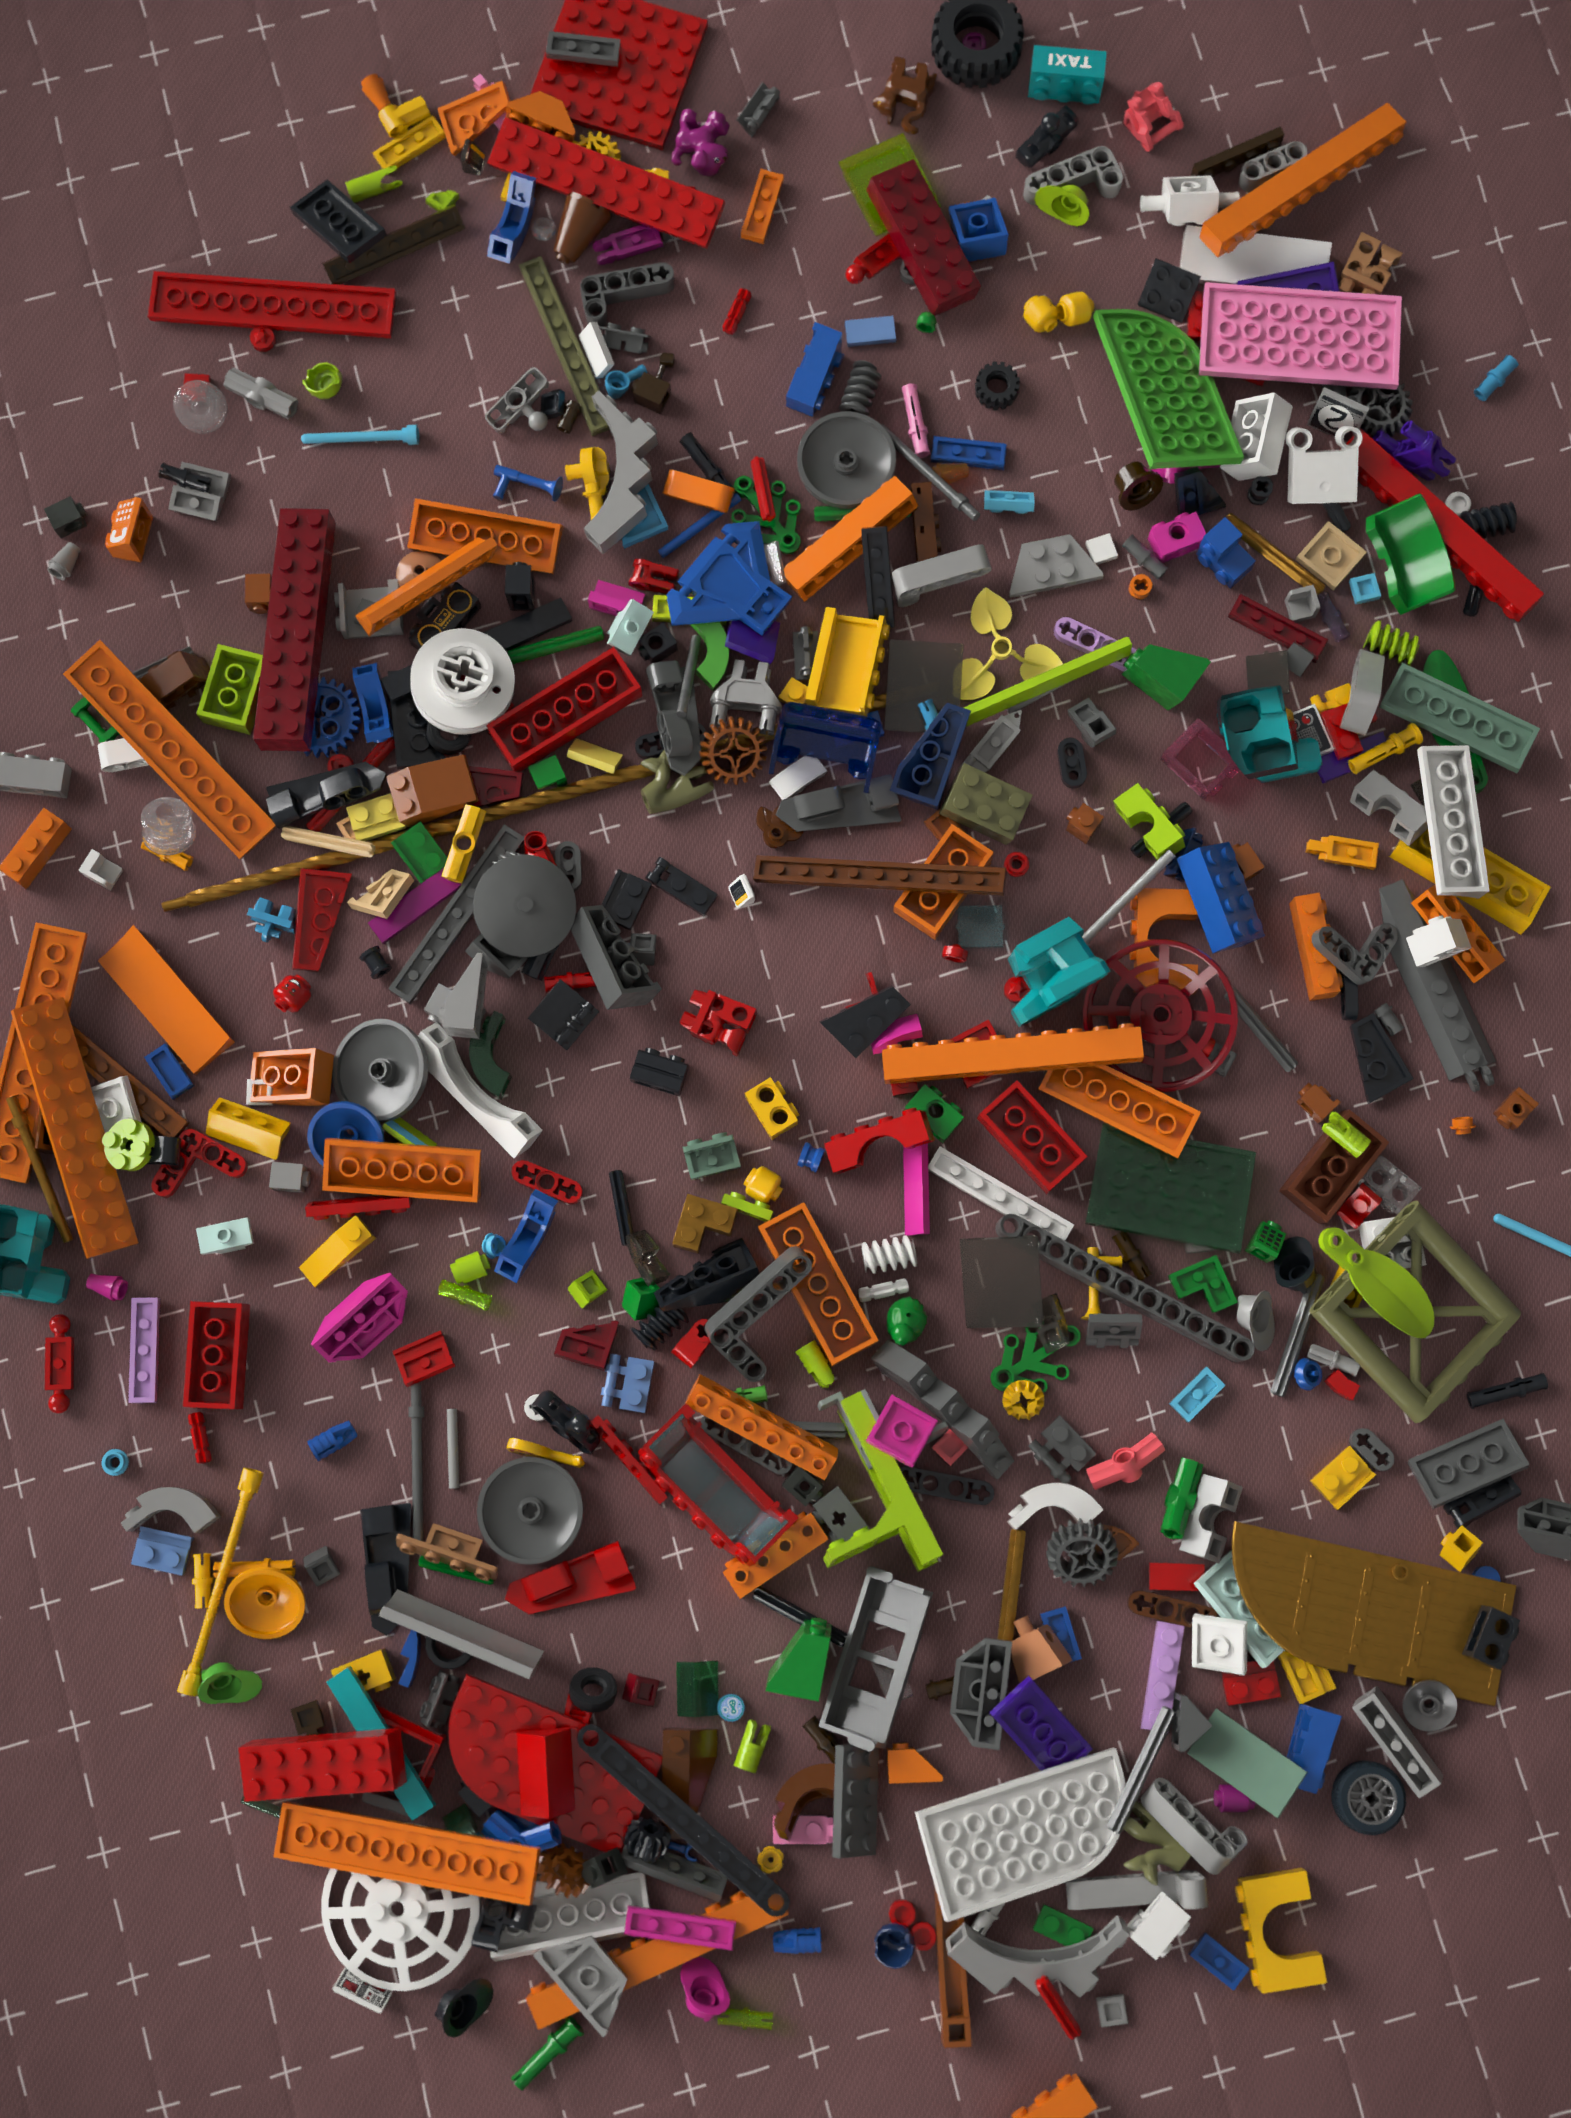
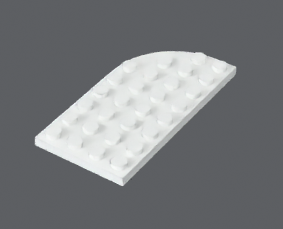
M1117 1749L1103 1750L915 1812L944 1921L950 1922L1076 1879L1099 1865L1112 1850L1120 1835L1107 1828V1823L1126 1785Z

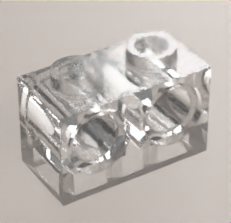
M1382 1155L1378 1156L1358 1182L1359 1184L1363 1182L1383 1199L1380 1205L1391 1214H1399L1422 1189V1187ZM1373 1172H1377L1382 1176L1383 1182L1381 1185L1373 1182ZM1393 1189H1399L1403 1193L1402 1201H1397L1393 1198Z

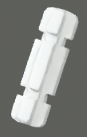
M903 1278L896 1280L895 1283L890 1281L872 1285V1288H868V1286L859 1288L858 1296L861 1302L871 1301V1298L876 1300L894 1296L895 1293H907L909 1286L907 1280Z

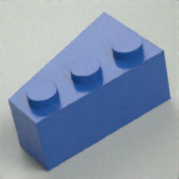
M814 322L812 328L813 338L810 344H806L804 348L805 356L800 367L796 369L786 395V407L811 417L814 416L816 409L821 410L825 400V396H823L825 389L831 388L835 377L833 371L835 367L839 368L844 358V354L841 353L842 332Z
M1305 1704L1299 1705L1287 1758L1308 1772L1298 1789L1317 1794L1318 1788L1321 1789L1324 1783L1325 1773L1323 1772L1326 1763L1330 1759L1331 1748L1342 1716Z

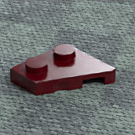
M615 1320L608 1324L596 1326L595 1324L585 1325L582 1328L562 1329L554 1356L604 1371L619 1327V1321Z

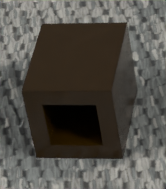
M643 372L641 378H637L632 386L634 403L661 414L671 396L670 383Z

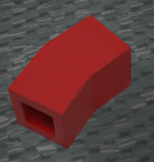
M1339 1369L1333 1371L1324 1380L1334 1393L1349 1401L1354 1399L1360 1385L1347 1379Z

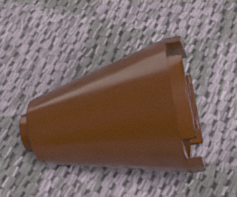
M569 192L566 197L553 252L556 254L555 259L565 265H568L569 262L575 263L612 217L610 212L604 207L600 206L598 208L593 204V200L575 192Z

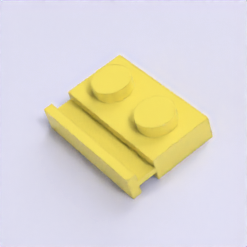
M391 793L346 807L356 840L368 841L406 829V826L398 820Z

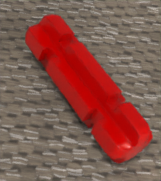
M744 288L739 289L736 295L737 298L734 300L727 315L728 318L725 319L722 326L723 331L730 335L735 334L737 324L740 323L746 310V304L751 299V292Z
M191 1413L188 1415L189 1425H192L190 1431L194 1450H197V1453H195L196 1462L198 1464L208 1463L212 1460L211 1452L207 1448L209 1447L206 1426H203L205 1422L203 1413Z

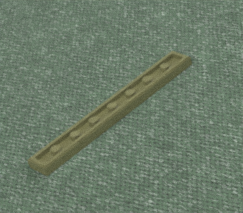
M542 256L519 264L520 271L577 403L581 405L580 410L591 435L595 436L610 430L607 422L594 407L592 396L600 390Z

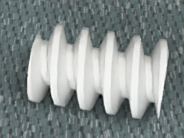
M907 1235L903 1236L901 1244L897 1237H893L892 1245L889 1244L887 1239H883L881 1247L874 1240L872 1241L871 1249L866 1242L862 1243L861 1249L865 1272L867 1267H869L872 1273L876 1274L877 1266L879 1265L882 1271L886 1272L888 1264L895 1271L897 1270L898 1262L901 1263L904 1269H907L908 1261H911L913 1266L917 1267L914 1241L912 1239V1242H910Z

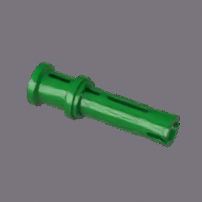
M572 2016L566 2017L561 2027L555 2033L551 2032L548 2035V2041L511 2077V2080L515 2081L514 2084L523 2091L558 2054H565L568 2051L567 2047L578 2036L582 2037L585 2032L581 2025Z

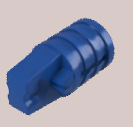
M348 1420L327 1429V1431L308 1440L307 1443L319 1462L324 1457L326 1458L330 1454L335 1453V1451L342 1449L358 1435L354 1426Z
M821 1927L793 1928L773 1932L774 1952L791 1954L822 1953Z

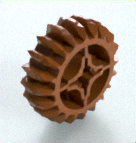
M730 716L726 725L723 719H719L721 727L718 729L714 724H711L710 727L714 732L712 734L704 732V736L709 741H700V745L707 749L699 751L700 756L707 757L701 761L702 765H710L707 768V773L710 775L716 771L714 779L718 781L723 776L724 784H728L730 778H732L734 785H738L739 777L746 783L748 782L746 777L748 773L755 778L757 775L753 769L755 767L758 770L763 769L758 760L766 761L767 759L765 755L760 754V752L768 750L766 745H759L766 740L763 735L757 736L761 730L758 727L751 730L753 726L751 721H748L743 726L744 719L742 717H739L737 724H734V718ZM736 732L749 736L753 745L747 746V744L739 743ZM728 733L726 743L714 748L718 739ZM733 743L739 750V752H736L737 754L734 755V759L732 758L731 754L727 752L728 749H730V747L733 746ZM752 753L748 763L738 769L741 758ZM714 756L729 759L731 770L720 767L715 762Z

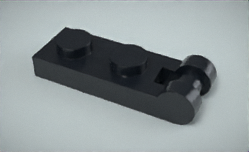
M659 857L655 862V868L652 872H648L645 879L705 917L717 899L718 894ZM664 871L670 874L666 882L660 878Z
M1508 1476L1446 1503L1443 1509L1447 1515L1453 1517L1455 1520L1453 1523L1457 1529L1461 1525L1466 1528L1475 1520L1521 1496L1522 1491L1512 1477ZM1466 1506L1469 1512L1463 1514L1460 1508Z

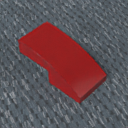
M1149 1563V1590L1199 1591L1193 1583L1205 1573V1564Z

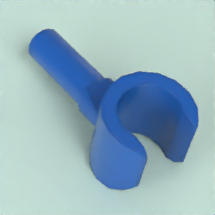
M670 1843V1849L683 1853L689 1861L694 1862L698 1860L693 1856H688L689 1849L693 1848L690 1844Z

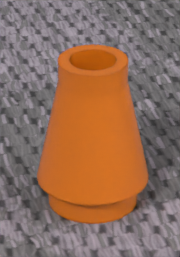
M371 74L362 80V91L378 108L379 112L384 107L391 105L383 78L379 77L378 74Z

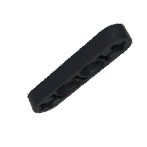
M908 1466L899 1467L902 1474L906 1470L910 1477L916 1478V1472L922 1473L919 1478V1489L913 1488L914 1482H907L911 1492L978 1505H986L993 1500L994 1489L988 1482ZM928 1475L935 1476L938 1481V1486L933 1491H928L923 1486V1480ZM954 1480L960 1481L964 1486L963 1493L959 1496H954L949 1491V1485ZM968 1482L973 1483L972 1489L978 1490L981 1488V1485L986 1486L985 1490L989 1492V1497H984L983 1501H980L978 1495L970 1494L971 1499H966Z

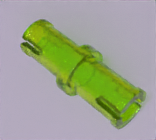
M443 1279L438 1288V1295L457 1300L459 1304L464 1306L469 1304L487 1311L491 1305L492 1295L473 1290L469 1285L461 1286Z
M744 2007L743 2009L728 2008L719 2015H729V2018L718 2017L717 2025L742 2027V2030H747L748 2027L772 2030L773 2023L762 2021V2019L773 2020L774 2012L749 2010V2007Z

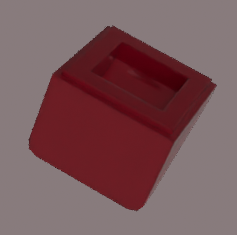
M628 1673L622 1699L631 1703L653 1707L660 1680Z

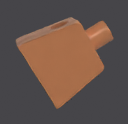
M1028 1615L1013 1622L1020 1635L1019 1638L1012 1641L1011 1655L1019 1683L1027 1676L1034 1680L1072 1661L1070 1655L1049 1625L1046 1624L1035 1630Z

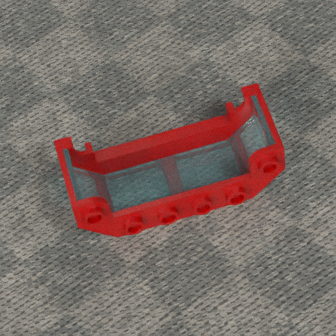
M686 1403L638 1451L639 1458L655 1478L654 1482L663 1492L667 1490L674 1497L673 1502L680 1510L684 1511L686 1509L692 1516V1522L699 1529H705L711 1535L710 1540L719 1549L724 1548L743 1565L752 1566L799 1517L790 1508L785 1512L779 1506L780 1503L778 1501L774 1502L700 1427L702 1423L700 1421L697 1422L692 1417L696 1412Z

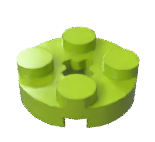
M123 1119L115 1123L109 1132L104 1134L102 1143L106 1158L114 1168L137 1171L149 1162L151 1158L149 1154L151 1147L154 1148L155 1139L152 1130L145 1123L134 1119ZM128 1140H133V1143L130 1145L131 1150L129 1151L126 1149V1143Z

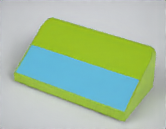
M400 1117L387 1121L382 1126L388 1134L402 1144L437 1146L433 1140Z

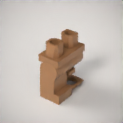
M1361 232L1339 278V291L1381 295L1392 273L1389 272L1391 265H1397L1403 253L1383 244L1378 253L1380 258L1378 266H1371L1370 263L1381 241ZM1363 242L1371 244L1372 247L1364 244Z

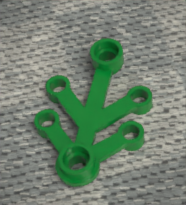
M748 476L738 477L734 482L735 493L740 498H747L760 514L757 494L754 491L752 479ZM775 481L771 485V494L773 495L776 517L772 521H763L761 516L749 515L742 509H736L731 515L732 523L759 521L760 527L771 528L776 534H762L763 544L776 545L780 552L792 554L799 549L801 543L800 536L795 532L797 515L800 513L801 506L794 499L786 503L788 517L784 529L779 522L782 497L786 493V486L782 481ZM747 482L748 486L746 488L740 487V483ZM781 487L783 490L781 492H775L774 488ZM791 505H795L798 509L796 511L789 510V507ZM742 515L743 519L738 521L734 517ZM791 538L793 542L786 544L784 539Z
M1036 1320L1029 1321L1025 1325V1332L1027 1334L1021 1361L1013 1366L1014 1349L1019 1345V1338L1015 1334H1008L1003 1339L1005 1348L1001 1365L995 1367L991 1372L990 1380L992 1385L997 1390L1005 1391L1011 1383L1018 1380H1029L1034 1383L1040 1381L1044 1384L1042 1391L1045 1393L1048 1385L1044 1379L1031 1380L1017 1376L1025 1370L1052 1375L1060 1381L1067 1379L1070 1372L1066 1365L1060 1364L1056 1366L1039 1361L1063 1346L1072 1347L1076 1345L1081 1337L1078 1328L1072 1325L1065 1326L1060 1330L1059 1337L1034 1352L1036 1338L1041 1331V1325ZM1034 1323L1037 1325L1038 1330L1036 1333L1029 1331V1324ZM1066 1332L1073 1334L1074 1338L1072 1341L1065 1340L1064 1334ZM1013 1337L1016 1340L1015 1346H1008L1006 1343L1007 1338ZM1058 1368L1065 1369V1377L1057 1375ZM1001 1373L1007 1374L1008 1381L1006 1383L999 1381L998 1377Z

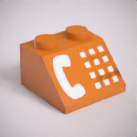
M135 497L118 502L117 510L113 511L111 533L107 534L105 546L112 557L142 562L153 516L142 498Z

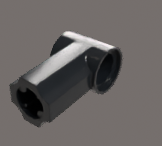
M559 945L545 954L528 957L521 972L542 981Z

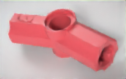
M1150 1433L1133 1447L1118 1449L1113 1454L1112 1459L1086 1469L1094 1490L1120 1480L1125 1483L1135 1482L1141 1477L1142 1468L1162 1454L1165 1448L1158 1437Z

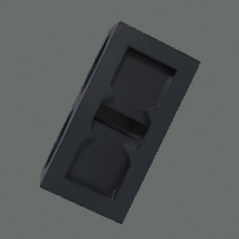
M1481 1605L1462 1655L1490 1668L1501 1670L1502 1666L1509 1659L1508 1651L1511 1643L1518 1636L1520 1620L1493 1607ZM1500 1620L1502 1626L1500 1631L1496 1632L1495 1624ZM1488 1645H1491L1492 1652L1491 1655L1487 1657L1485 1654V1649Z

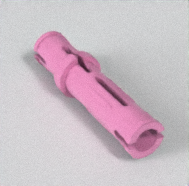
M907 384L902 387L910 426L908 434L912 438L915 454L920 458H924L930 455L926 436L928 429L924 426L917 385ZM912 402L914 403L916 416L913 415ZM916 426L919 428L920 440L918 439Z

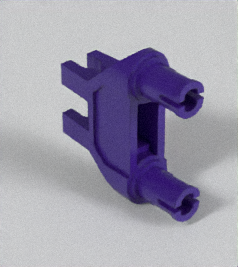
M1412 420L1406 422L1401 429V434L1409 439L1396 441L1383 430L1377 431L1372 438L1405 469L1414 472L1426 481L1434 480L1436 476L1429 469L1441 477L1449 475L1450 470L1444 467L1441 460L1447 465L1454 464L1456 458L1442 446L1441 438L1432 431H1424Z

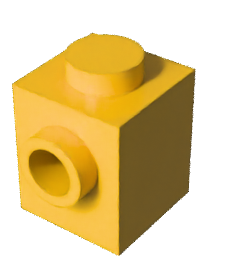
M1461 1525L1454 1534L1450 1531L1440 1544L1444 1547L1439 1555L1461 1572L1477 1555L1483 1542Z

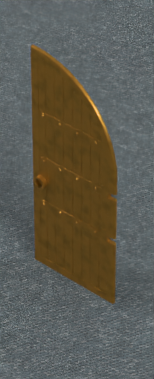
M1234 1521L1232 1558L1241 1595L1250 1613L1263 1631L1288 1653L1312 1665L1342 1673H1347L1348 1665L1352 1664L1354 1665L1353 1675L1401 1686L1406 1685L1407 1677L1413 1678L1411 1687L1425 1680L1439 1681L1447 1685L1456 1698L1495 1706L1501 1670L1490 1668L1462 1655L1481 1605L1493 1607L1511 1616L1516 1585ZM1500 1620L1495 1624L1496 1632H1499L1502 1624ZM1488 1645L1485 1649L1487 1657L1491 1655V1645Z

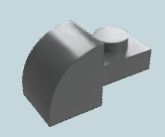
M1090 698L1068 709L1069 717L1082 733V739L1090 747L1093 748L1116 734L1114 725L1103 711L1099 712Z

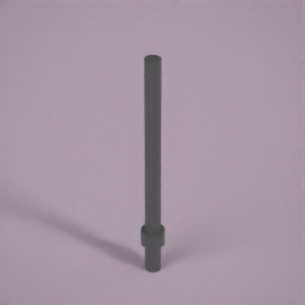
M881 424L890 435L894 448L943 492L958 511H963L973 521L979 519L980 513L969 504V499L962 493H957L884 424Z
M421 1385L411 1386V1407H408L409 1418H411L413 1538L424 1542L422 1417H424V1406H422Z

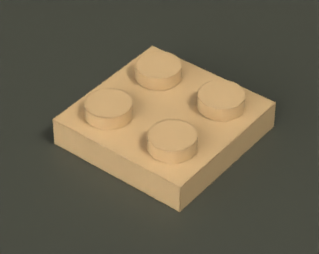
M1328 521L1295 560L1334 591L1367 552Z

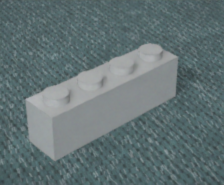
M0 752V791L67 798L72 769L63 759L51 757L49 760H40L39 757L34 755H25L24 758L15 757L12 753Z
M1375 1686L1356 1699L1352 1709L1417 1797L1421 1798L1441 1785L1443 1779L1442 1772L1379 1687Z

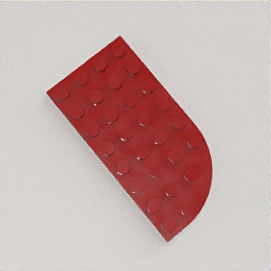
M466 1674L450 1715L449 1746L459 1775L465 1784L482 1800L538 1825L553 1820L559 1826L562 1835L603 1852L618 1847L621 1854L625 1846L624 1837L632 1820H638L644 1806L637 1797L580 1748L577 1741L578 1733L582 1727L589 1724L470 1674ZM571 1727L575 1810L551 1819L521 1815L517 1732ZM589 1730L584 1733L583 1741L585 1745L592 1747L598 1743L599 1736L596 1731ZM604 1731L655 1777L657 1776L662 1765V1755Z

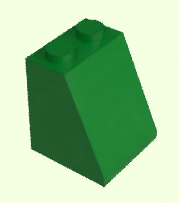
M1149 644L1144 649L1138 648L1134 654H1130L1123 664L1126 668L1121 675L1166 710H1170L1185 699L1211 661L1207 658Z
M821 1618L805 1619L769 1670L766 1685L767 1692L819 1701L832 1624H827V1621Z

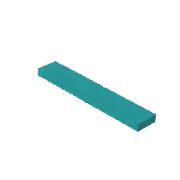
M351 1666L326 1682L356 1731L390 1729ZM404 1753L407 1782L394 1790V1793L413 1821L437 1804Z

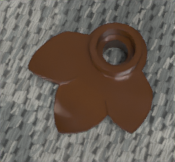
M761 806L756 815V824L763 831V840L768 847L779 848L784 846L787 841H796L802 836L804 831L796 832L775 815L778 807L772 812ZM772 833H777L779 837L773 836Z

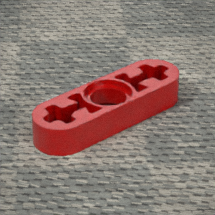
M526 1160L518 1161L512 1167V1177L523 1186L533 1190L537 1189L566 1204H576L582 1199V1187L578 1182ZM528 1166V1172L536 1175V1170H539L540 1173L536 1176L535 1185L530 1184L533 1179L528 1176L520 1179V1174L517 1170ZM546 1175L552 1176L555 1180L554 1186L548 1190L540 1186L541 1178ZM563 1180L564 1182L561 1185L567 1189L575 1186V1191L578 1193L577 1196H571L570 1199H567V1194L559 1190L558 1195L554 1194L559 1188V1181Z

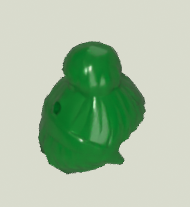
M905 1297L895 1301L888 1309L886 1319L887 1331L896 1344L904 1346L921 1336L928 1317L924 1311L923 1304L918 1299Z

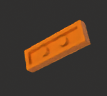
M764 169L760 170L741 230V238L764 244L784 181L783 174Z

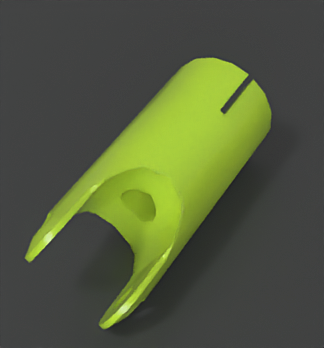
M390 166L345 182L351 200L357 203L400 187L403 184L400 180L389 184L381 183L385 175L395 172L398 167Z

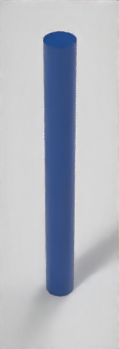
M737 493L733 494L729 510L742 501ZM716 510L710 511L660 548L658 553L664 559L724 513Z

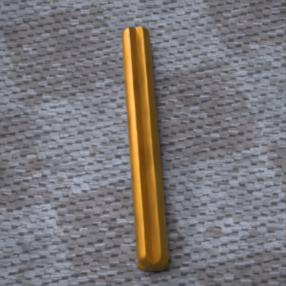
M1229 513L1226 516L1243 534L1241 539L1297 583L1303 587L1314 585L1317 597L1324 591L1326 587L1324 583L1233 513Z
M1011 1529L997 1636V1639L1013 1641L1015 1627L1013 1622L1016 1619L1026 1532L1019 1529Z

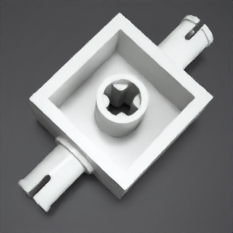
M1211 175L1163 177L1162 195H1141L1140 210L1141 212L1162 211L1168 223L1175 226H1183L1190 222L1203 225V222L1218 213V208L1230 206L1240 199L1238 191L1219 193Z

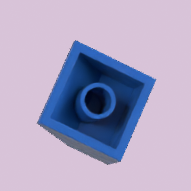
M996 198L948 207L951 230L968 262L1006 255L1008 232Z

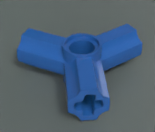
M498 1809L486 1821L483 1830L493 1839L518 1843L519 1841L524 1845L540 1847L541 1851L561 1843L560 1828L553 1820L529 1830H522Z

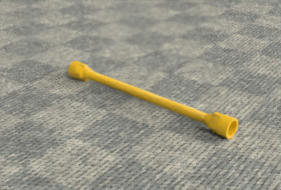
M243 1468L238 1489L241 1490L239 1495L241 1500L238 1503L237 1513H235L234 1523H232L231 1533H229L230 1536L228 1537L218 1576L215 1580L212 1599H210L208 1605L209 1609H207L205 1615L206 1619H204L202 1625L203 1629H201L195 1649L196 1652H194L192 1659L193 1662L189 1664L187 1670L183 1671L182 1678L180 1679L177 1691L182 1694L198 1696V1689L202 1683L201 1663L203 1662L202 1660L210 1637V1630H212L213 1620H215L217 1613L216 1610H218L220 1604L219 1600H221L220 1597L223 1594L222 1590H224L223 1587L226 1584V1577L229 1574V1567L232 1564V1557L235 1554V1547L238 1544L237 1541L240 1537L239 1534H241L240 1531L243 1527L242 1524H244L243 1521L246 1517L245 1514H247L249 1501L253 1498L254 1493H258L264 1475L259 1470Z

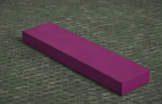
M442 868L402 897L387 919L376 916L368 922V925L384 945L458 891L462 884L441 877L444 870Z

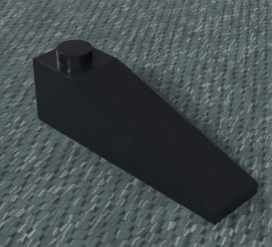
M743 1238L717 1248L711 1252L713 1256L704 1263L698 1261L693 1265L694 1270L685 1276L678 1275L656 1290L654 1295L661 1310L668 1311L729 1302L760 1274Z

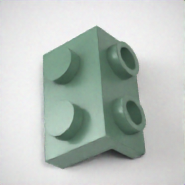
M727 1132L713 1135V1140L702 1142V1139H695L687 1142V1146L683 1147L691 1180L741 1168L733 1135H727Z

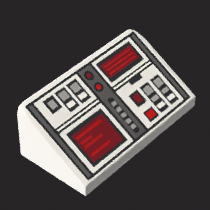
M346 1967L332 1988L334 1992L379 2014L386 2008L393 1993L391 1990L378 1988L362 1981Z

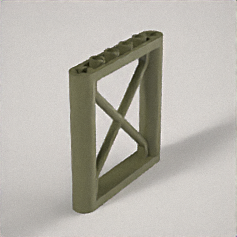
M1413 1201L1399 1212L1366 1247V1250L1375 1251L1386 1256L1406 1235L1411 1241V1275L1422 1286L1423 1245L1480 1305L1432 1306L1434 1317L1482 1316L1487 1322L1427 1388L1421 1384V1338L1410 1336L1409 1380L1353 1321L1352 1318L1383 1317L1372 1307L1349 1308L1343 1301L1355 1289L1347 1270L1317 1299L1309 1312L1414 1423H1419L1425 1420L1439 1404L1446 1402L1451 1395L1450 1392L1468 1378V1373L1475 1366L1480 1365L1485 1360V1355L1489 1350L1501 1343L1503 1340L1502 1336L1520 1318L1521 1311L1418 1201Z

